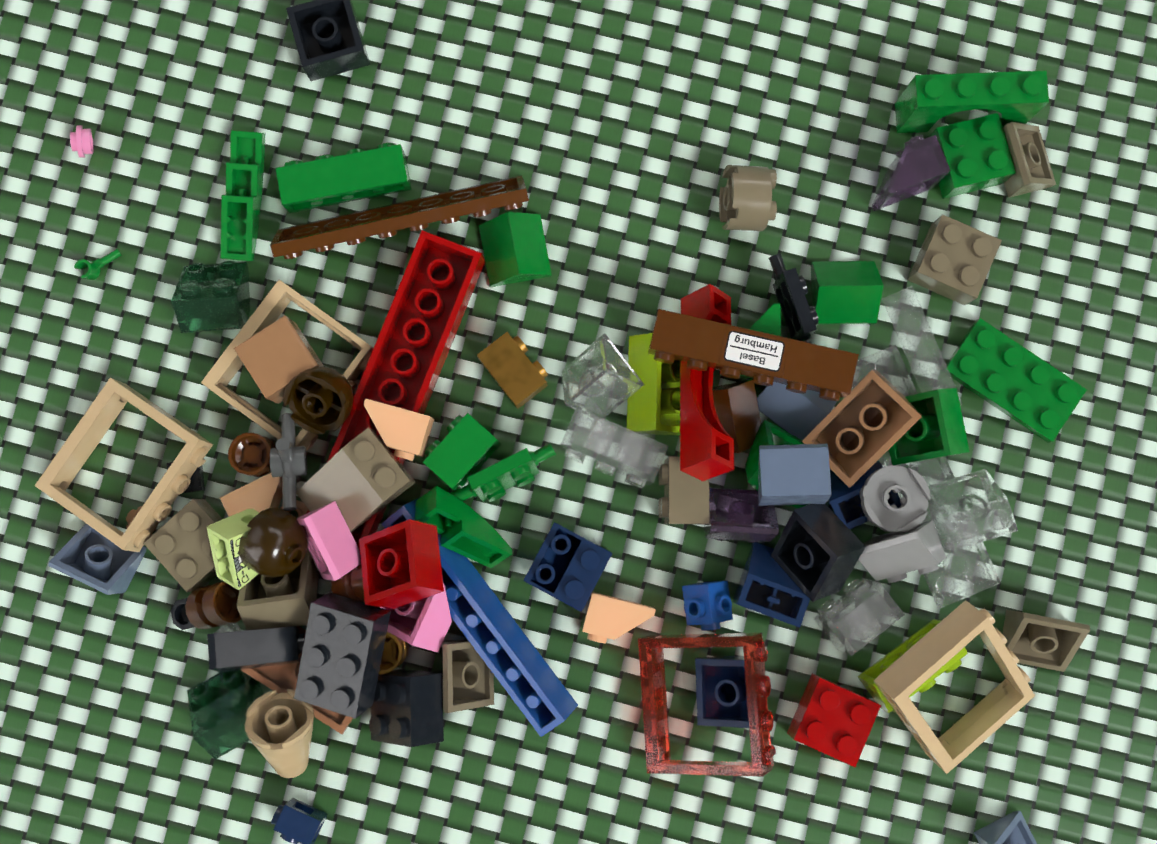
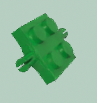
M551 443L534 452L528 451L525 448L467 477L468 485L451 492V494L462 502L473 496H478L482 501L487 499L489 502L498 500L506 494L505 490L515 485L523 487L534 481V476L540 473L537 468L539 463L554 455L556 456V453Z

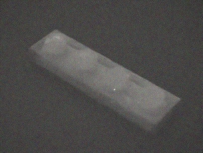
M908 287L883 298L882 301L921 393L936 389L956 388L914 287ZM958 393L960 405H962L963 402H962L961 397H960V395H959V393Z

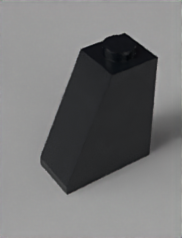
M293 626L207 634L209 669L217 672H228L301 662L305 633L299 634V629Z

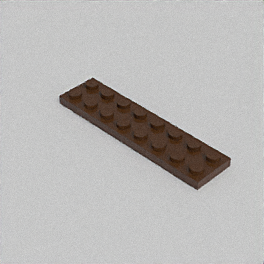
M521 175L277 230L270 247L273 257L283 256L284 259H293L303 255L302 251L315 249L316 252H324L335 247L334 244L347 242V245H356L366 241L365 237L378 235L379 238H387L396 235L397 230L410 228V231H419L429 227L428 223L441 221L442 224H450L459 221L460 216L472 214L473 217H481L492 212L491 209L504 207V210H513L522 207V202L529 201L527 189Z

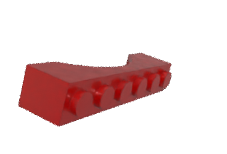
M708 284L681 298V314L731 325V297L713 285ZM681 361L680 471L701 481H706L734 470V439L723 428L714 407L712 391L714 368L707 367V371H698L688 368V362Z

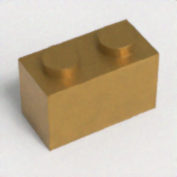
M506 332L477 354V357L516 408L519 409L548 386L547 381L544 379L548 376V373L537 360L532 363L525 353L529 350L518 335L512 338Z

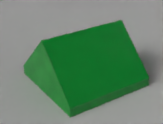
M506 212L479 225L490 287L552 276L540 214Z
M875 261L811 262L812 306L815 308L818 316V325L877 323L884 285Z

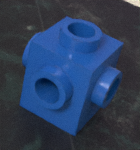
M728 580L701 582L682 586L687 625H700L702 631L721 628L720 622L733 620Z

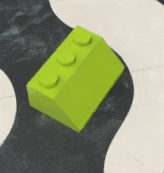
M652 333L629 336L627 432L680 435L681 361L674 359L673 364L654 360V355L648 353Z
M933 619L857 676L876 703L881 705L880 708L888 713L891 711L895 712L873 680L939 624L940 620ZM964 647L908 697L910 698L918 691L923 693L935 685V678L944 671L945 673H950L962 664L960 659L968 654L966 648Z

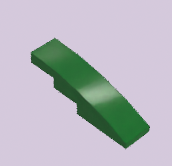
M231 130L230 162H226V194L221 196L220 259L254 261L262 201L266 133Z

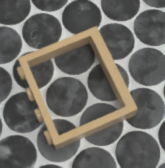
M281 280L277 281L201 381L203 385L277 439L282 438V427L226 387L243 365V362L234 350L236 346L274 323L292 301L360 350L343 373V376L351 385L352 392L357 386L355 380L361 372L364 373L373 351L372 346ZM302 428L295 437V446H305L307 451L314 445L318 435Z
M110 378L35 486L122 550L140 552L144 546L143 543L153 535L152 533L158 524L170 514L172 510L171 505L175 499L188 488L191 481L190 478L195 470L206 462L204 457L213 444L127 384ZM129 402L184 440L186 444L123 533L66 492V489L126 403Z
M966 600L873 680L925 754L946 774L1035 697L1028 684L1031 679L1017 666L1019 659L1005 646L1008 641L993 626L996 622L993 616L985 608L979 611ZM979 635L1006 679L943 735L937 738L908 696Z

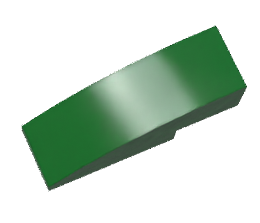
M435 486L416 500L415 521L437 526V532L441 534V546L489 568H493L512 555V548L502 536L470 506L449 492Z

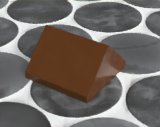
M753 379L712 387L714 407L723 428L734 439V453H741L752 448L761 425Z

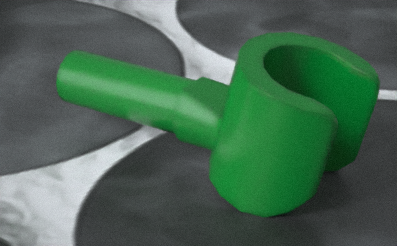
M116 249L95 261L80 259L75 263L74 268L82 270L88 267V272L80 278L94 280L99 277L101 268L104 265L119 258L122 254L119 249Z

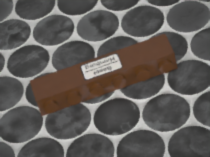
M658 309L648 350L649 354L654 355V360L673 364L675 359L688 362V368L698 371H707V367L719 369L720 375L729 378L739 379L740 374L753 377V382L764 386H773V382L785 384L788 391L805 394L806 390L819 392V398L830 401H839L840 397L844 398L851 394L859 356L856 353Z

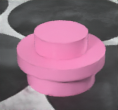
M77 125L76 132H70V144L72 151H78L80 158H85L86 154H93V137L91 129H83L82 125Z

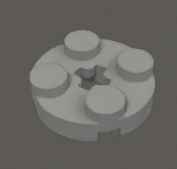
M890 465L874 471L866 479L864 486L860 490L861 506L865 516L874 526L885 532H905L917 527L925 519L928 513L930 490L924 478L917 471L903 466ZM891 490L894 493L901 492L903 495L900 499L901 506L899 508L896 505H889L887 501L890 498L888 493Z

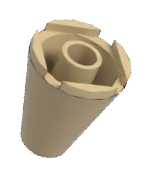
M287 689L288 693L278 694L276 690L270 691L257 698L247 709L244 724L245 732L248 739L281 777L294 778L301 775L308 766L314 710L312 704L294 699L295 690Z

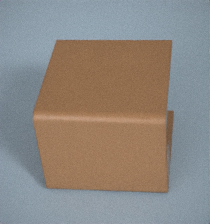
M287 316L281 317L234 348L264 397L277 404L283 401L284 390L295 376L307 369L324 366L298 325Z

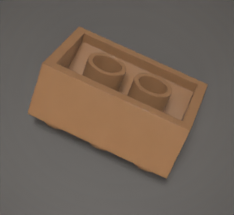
M871 370L851 391V394L846 396L802 442L804 444H828L830 469L850 488L922 415L877 370Z

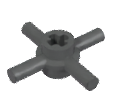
M291 413L282 414V438L276 441V448L270 449L272 477H282L283 510L285 511L297 509L296 483L300 482L301 476L307 475L306 447L295 446V422L290 417Z

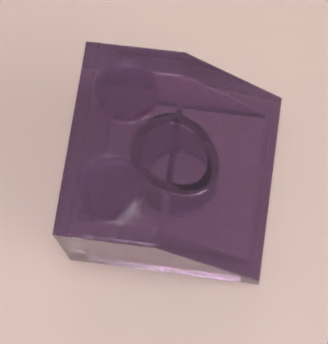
M921 135L904 143V149L896 153L897 157L886 171L872 204L874 211L931 190L951 171L936 135L926 139Z
M709 488V524H704L705 539L771 542L778 535L779 526L775 506H759L757 490Z

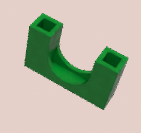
M1047 70L915 75L895 102L897 133L928 132L942 117L956 112L975 109H988V115L999 113L1002 127L1011 122L1026 124L1049 103Z

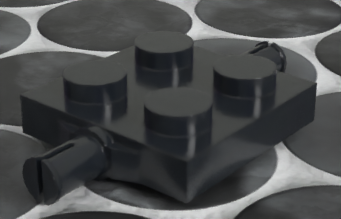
M782 254L771 256L768 259L775 275V283L772 286L778 303H780V309L790 338L812 344L811 335L817 330L816 325L819 322L815 308L813 306L809 307L805 296L808 293L806 281L802 275L798 276L796 268L786 270Z

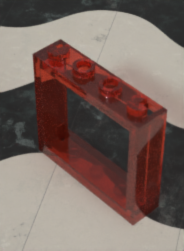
M762 633L649 635L638 638L647 773L763 777L773 770V755L776 754L775 747L771 745L770 731L773 729V714L771 710H768L767 697L771 692V683L769 676H765V662L768 659V650H765ZM743 647L752 762L671 760L663 648Z

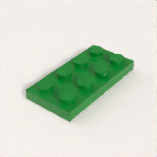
M981 318L974 322L942 370V372L1047 443L1054 441L1087 391L1086 388Z

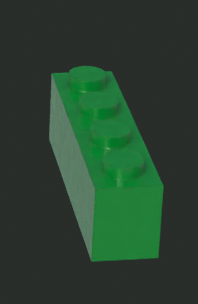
M383 143L378 145L377 149L367 151L360 148L351 149L346 152V155L335 157L330 154L320 155L314 161L304 163L299 160L286 162L283 167L275 168L281 203L289 213L412 190L405 152L401 144L396 145L395 143Z

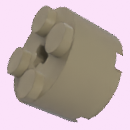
M727 165L722 178H728L727 185L720 187L719 194L720 222H726L722 227L723 230L763 231L767 227L768 220H775L777 204L776 201H772V189L775 188L777 180L776 170L764 166Z

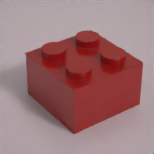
M409 519L359 539L365 605L395 609L444 592L437 526Z
M812 673L787 734L795 741L856 767L881 705Z

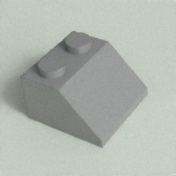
M933 520L921 523L909 531L890 532L869 539L863 543L866 547L859 561L875 581L887 578L888 583H893L907 578L906 573L918 570L921 575L939 569L937 564L941 563L946 558Z

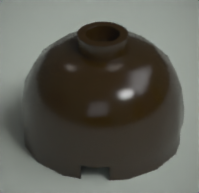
M326 366L307 369L295 376L285 388L283 398L285 407L289 405L290 410L293 412L290 416L292 420L304 430L315 434H324L326 431L333 430L334 432L338 430L350 415L354 400L351 385L345 376L337 370Z
M272 507L261 511L251 519L247 525L251 528L247 538L241 536L239 542V556L245 566L266 577H281L291 573L305 558L308 549V534L304 525H300L295 516L287 511Z

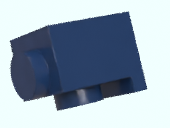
M292 798L285 806L281 804L278 806L271 824L275 825L273 830L281 833L280 837L289 843L315 844L328 814Z

